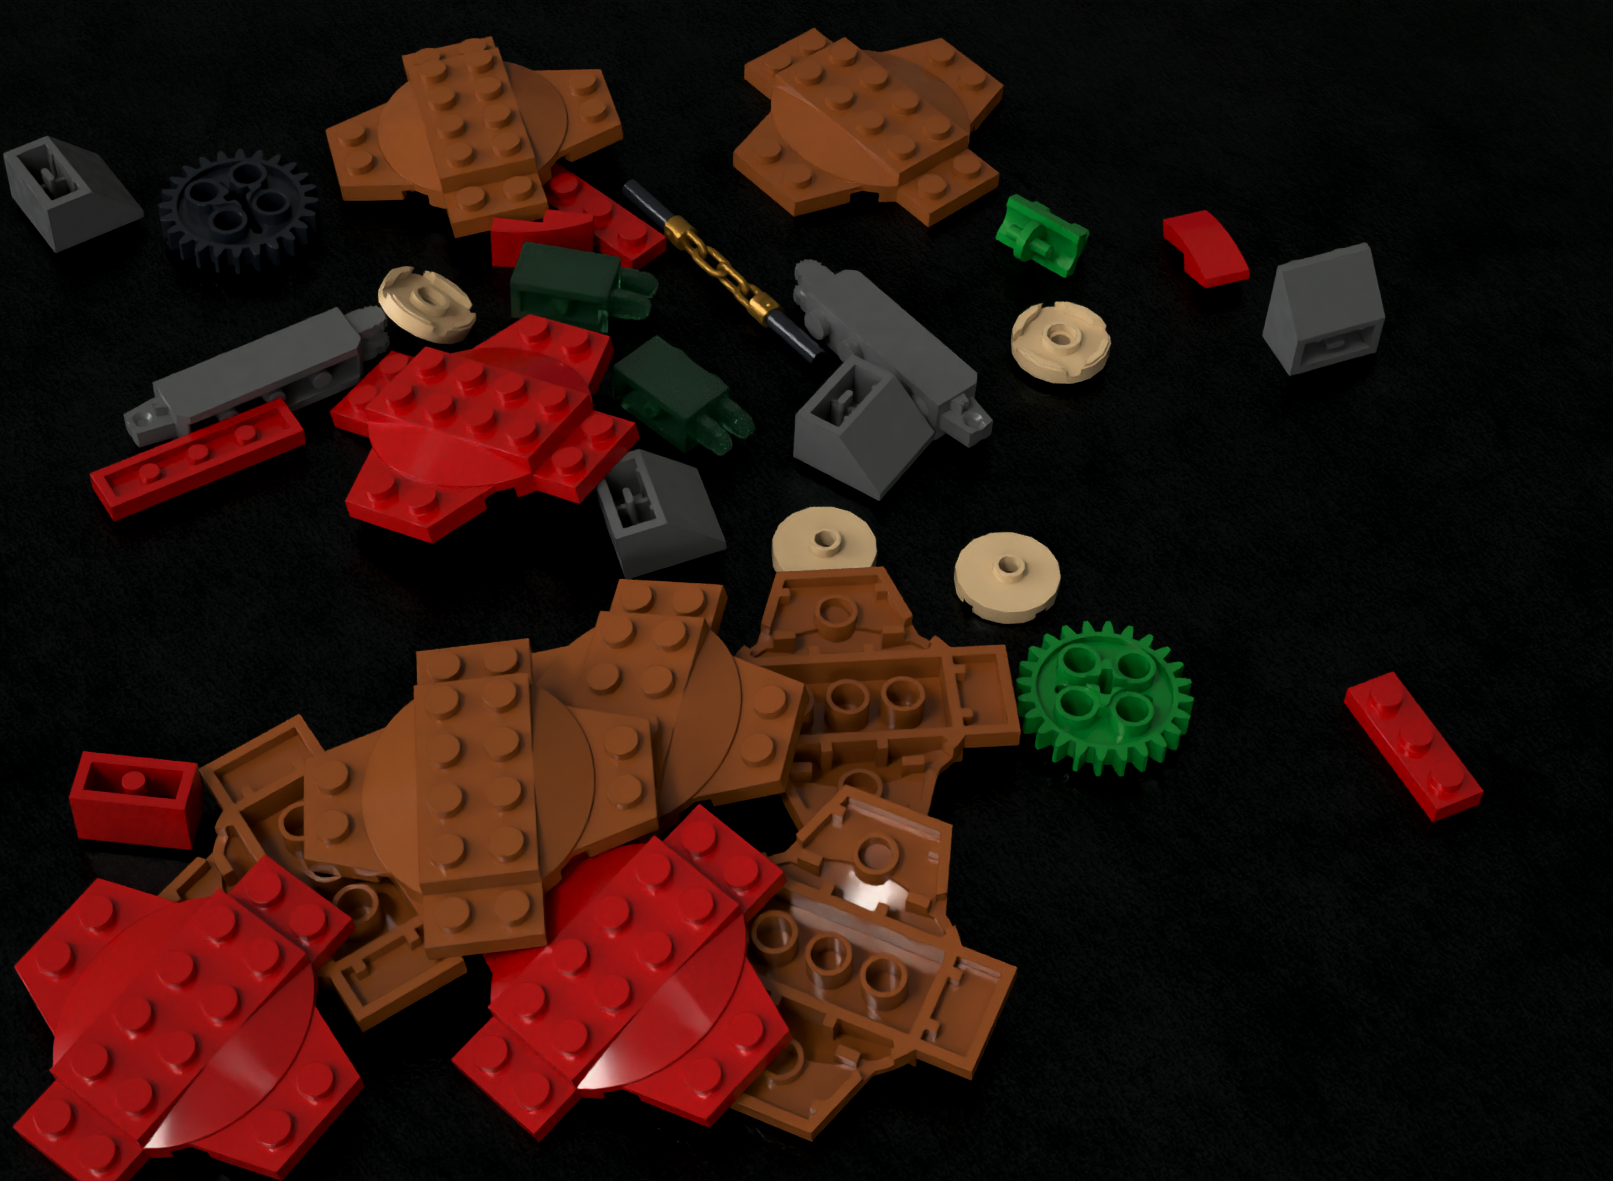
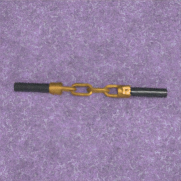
M632 179L626 182L622 193L664 231V236L681 251L686 250L693 260L709 275L719 278L720 282L734 294L735 298L747 308L748 313L765 328L770 327L813 367H818L825 362L827 352L783 313L781 305L766 292H762L755 285L747 283L743 276L718 251L710 246H705L704 242L698 237V231L683 217L675 216L636 180ZM694 243L698 246L696 249L692 247ZM707 253L719 262L717 270L704 261L707 258ZM730 274L740 285L736 287L726 276ZM749 291L755 295L750 301L746 299Z

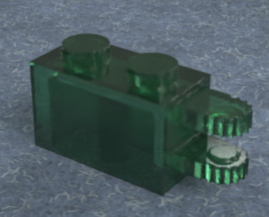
M525 241L510 280L511 317L522 319L528 314H532L582 329L608 333L613 317L627 320L634 319V321L646 319L652 307V304H650L651 300H648V298H652L656 294L659 283H657L658 279L654 278L655 275H651L650 272H640L637 269L621 267V257Z
M657 335L613 366L614 402L684 454L688 453L698 444H702L708 450H712L713 453L722 456L730 451L733 446L727 431L731 434L734 433L740 439H745L754 433L755 423H753L752 418L745 410L743 411L739 405L729 399V387L725 385L721 378L715 374L708 373L690 360L681 349L672 347Z

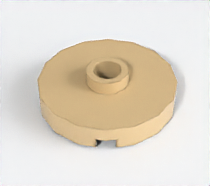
M409 266L392 269L386 275L378 290V299L385 313L398 326L416 337L434 343L455 344L464 341L476 321V313L470 312L473 304L467 294L456 284L435 272L425 271L423 276L413 274L414 268Z
M1055 302L1054 307L1042 308L1043 303L1031 306L1018 316L1012 328V355L1019 366L1035 378L1051 383L1073 384L1092 378L1104 368L1111 347L1110 335L1106 332V324L1102 318L1088 308L1070 302Z
M809 507L792 513L779 524L772 539V560L776 572L875 567L876 538L867 523L853 513L835 507Z
M1014 532L989 533L973 539L961 550L954 573L956 594L963 602V599H965L968 604L973 606L972 612L981 618L1001 624L1025 623L1035 619L1036 613L1043 611L1045 608L1047 611L1054 605L1061 580L1058 561L1048 547L1032 537Z

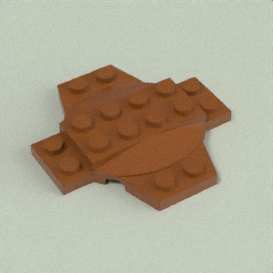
M812 28L745 64L744 79L771 100V112L733 152V166L794 217L850 203V194L868 191L879 193L878 202L899 203L929 228L998 187L1000 173L969 150L970 131L974 132L1002 100L1004 85L942 38L890 51L876 52L861 50L846 37L833 43L818 30Z
M492 36L481 39L471 38L462 43L435 49L425 48L416 53L403 55L402 59L408 82L401 86L387 103L325 130L343 201L404 200L408 190H411V192L418 191L428 195L430 205L447 210L455 238L490 231L494 217L525 221L543 219L545 210L549 209L543 185L552 178L551 167L563 156H565L566 160L574 162L623 139L622 125L601 69L533 71L521 65L503 61L498 47H495Z
M884 566L776 572L762 618L758 642L750 649L744 645L734 656L802 682L807 688L809 700L786 790L784 793H779L798 831L845 784L929 816L939 775L954 762H962L964 748L1019 745L1021 729L1006 646L950 647L936 635L930 641L919 636L912 625L913 615Z
M619 579L610 612L600 611L594 628L578 637L569 646L532 653L534 685L553 695L563 705L649 718L653 742L659 829L620 846L646 844L654 835L661 840L662 833L680 824L682 820L679 814L695 802L711 799L715 807L784 793L786 790L809 694L804 683L731 655L727 646L717 636L728 599L723 585Z
M529 638L417 651V685H414V699L404 706L385 728L304 760V861L308 871L380 883L383 877L393 878L407 890L409 898L423 905L424 949L428 960L548 946L545 894L562 880L560 871L568 864L570 859L582 852H586L591 858L659 829L653 742L649 718L563 705L553 695L534 685L532 648Z
M298 714L199 768L205 785L222 810L215 825L218 836L213 853L207 859L197 857L158 897L179 903L190 899L210 897L218 888L228 894L264 854L353 919L356 926L355 931L317 972L319 990H333L337 998L343 1001L356 1024L364 1033L468 971L462 956L428 960L424 949L423 905L409 898L407 890L393 878L383 877L380 883L308 871L304 861V760L325 751L302 716Z
M845 784L796 834V841L785 852L767 857L766 852H762L765 857L784 871L787 882L747 923L750 937L747 959L788 1026L793 1039L729 1108L812 1142L875 1075L887 1073L906 1064L916 1067L918 1061L921 1060L972 1081L1017 978V967L962 946L956 926H952L946 916L953 825Z

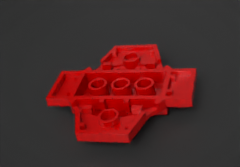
M528 314L470 350L450 354L425 347L415 357L391 351L330 411L336 428L368 437L372 445V449L345 500L350 517L433 544L487 510L485 500L497 491L515 487L517 497L540 491L580 504L640 439L635 422L595 411L591 394L597 393L614 354L611 337Z
M698 804L663 841L654 835L646 844L615 847L591 858L586 852L573 856L560 871L562 880L545 894L548 946L482 954L493 974L491 981V1004L488 1006L493 1017L464 1045L451 1061L463 1075L538 1142L557 1125L581 1098H605V1092L622 1089L638 1095L640 1100L711 1128L793 1039L788 1026L747 959L748 945H750L747 923L787 882L785 873L701 804Z
M265 854L228 894L218 888L210 897L190 899L179 903L97 878L14 966L55 1036L53 1067L49 1071L56 1080L15 1123L13 1128L23 1139L75 1181H130L150 1158L174 1157V1151L189 1147L205 1151L211 1158L283 1181L365 1087L361 1077L316 1008L317 994H320L317 972L355 931L356 926L353 919Z

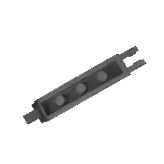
M805 259L796 264L795 280H798L799 285L795 286L794 302H797L796 305H800V309L805 312V327H807V330L815 339L825 343L839 356L843 363L851 354H854L894 374L935 431L934 441L948 434L970 448L980 440L986 439L991 435L993 420L975 400L977 372L861 272L843 270L835 275L826 266H821V262L818 263L817 260L814 261L812 259Z
M377 305L365 306L364 309H357L345 315L336 307L153 382L155 397L124 414L126 429L136 445L141 448L172 438L174 440L278 398H282L291 412L353 387L363 379L365 374L364 362L376 358L379 354L382 355L383 352H387L386 349H389V336L387 332H384L388 323L387 314L382 310V307L379 308Z

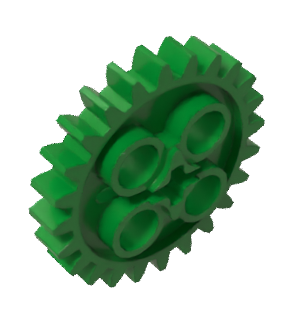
M1084 621L1082 633L1077 635L1067 625L1062 626L1060 640L1050 634H1045L1042 648L1031 646L1029 648L1028 660L1020 662L1014 696L1017 699L1018 717L1024 718L1022 732L1024 734L1037 733L1035 748L1037 750L1052 745L1054 747L1053 762L1056 763L1067 755L1072 757V767L1075 772H1078L1085 762L1093 764L1095 776L1099 777L1103 773L1105 765H1112L1119 777L1124 776L1126 763L1130 762L1140 772H1144L1148 756L1159 763L1164 762L1167 748L1177 750L1181 735H1186L1194 697L1189 696L1192 684L1191 679L1181 678L1184 664L1182 662L1168 663L1171 651L1168 646L1155 651L1151 649L1154 637L1151 634L1143 637L1140 641L1132 639L1133 626L1125 628L1121 635L1114 633L1111 621L1105 622L1102 632H1095L1092 625L1088 621Z

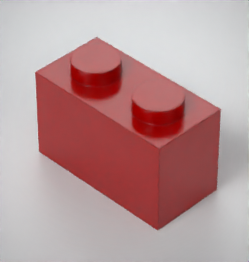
M83 751L69 795L79 839L184 850L193 849L205 806L198 763Z

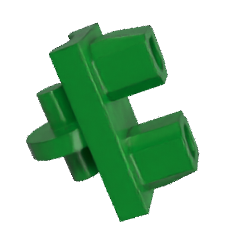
M1015 194L1008 199L1006 217L995 239L1014 249V257L1020 261L1028 262L1032 259L1058 275L1067 278L1073 275L1078 258L1084 252L1090 234L1088 229L1079 224H1070L1050 213V208L1037 201L1030 202Z

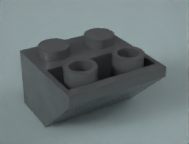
M45 136L3 153L13 199L55 253L144 217L143 209L103 159L96 153L50 136Z
M1367 243L1338 248L1331 252L1278 265L1262 337L1289 376L1377 351L1385 321V313L1371 249Z
M851 354L796 414L793 457L880 501L934 440L935 431L894 374Z
M637 449L627 452L595 487L599 507L625 579H632L727 549L725 538L699 472L695 467Z

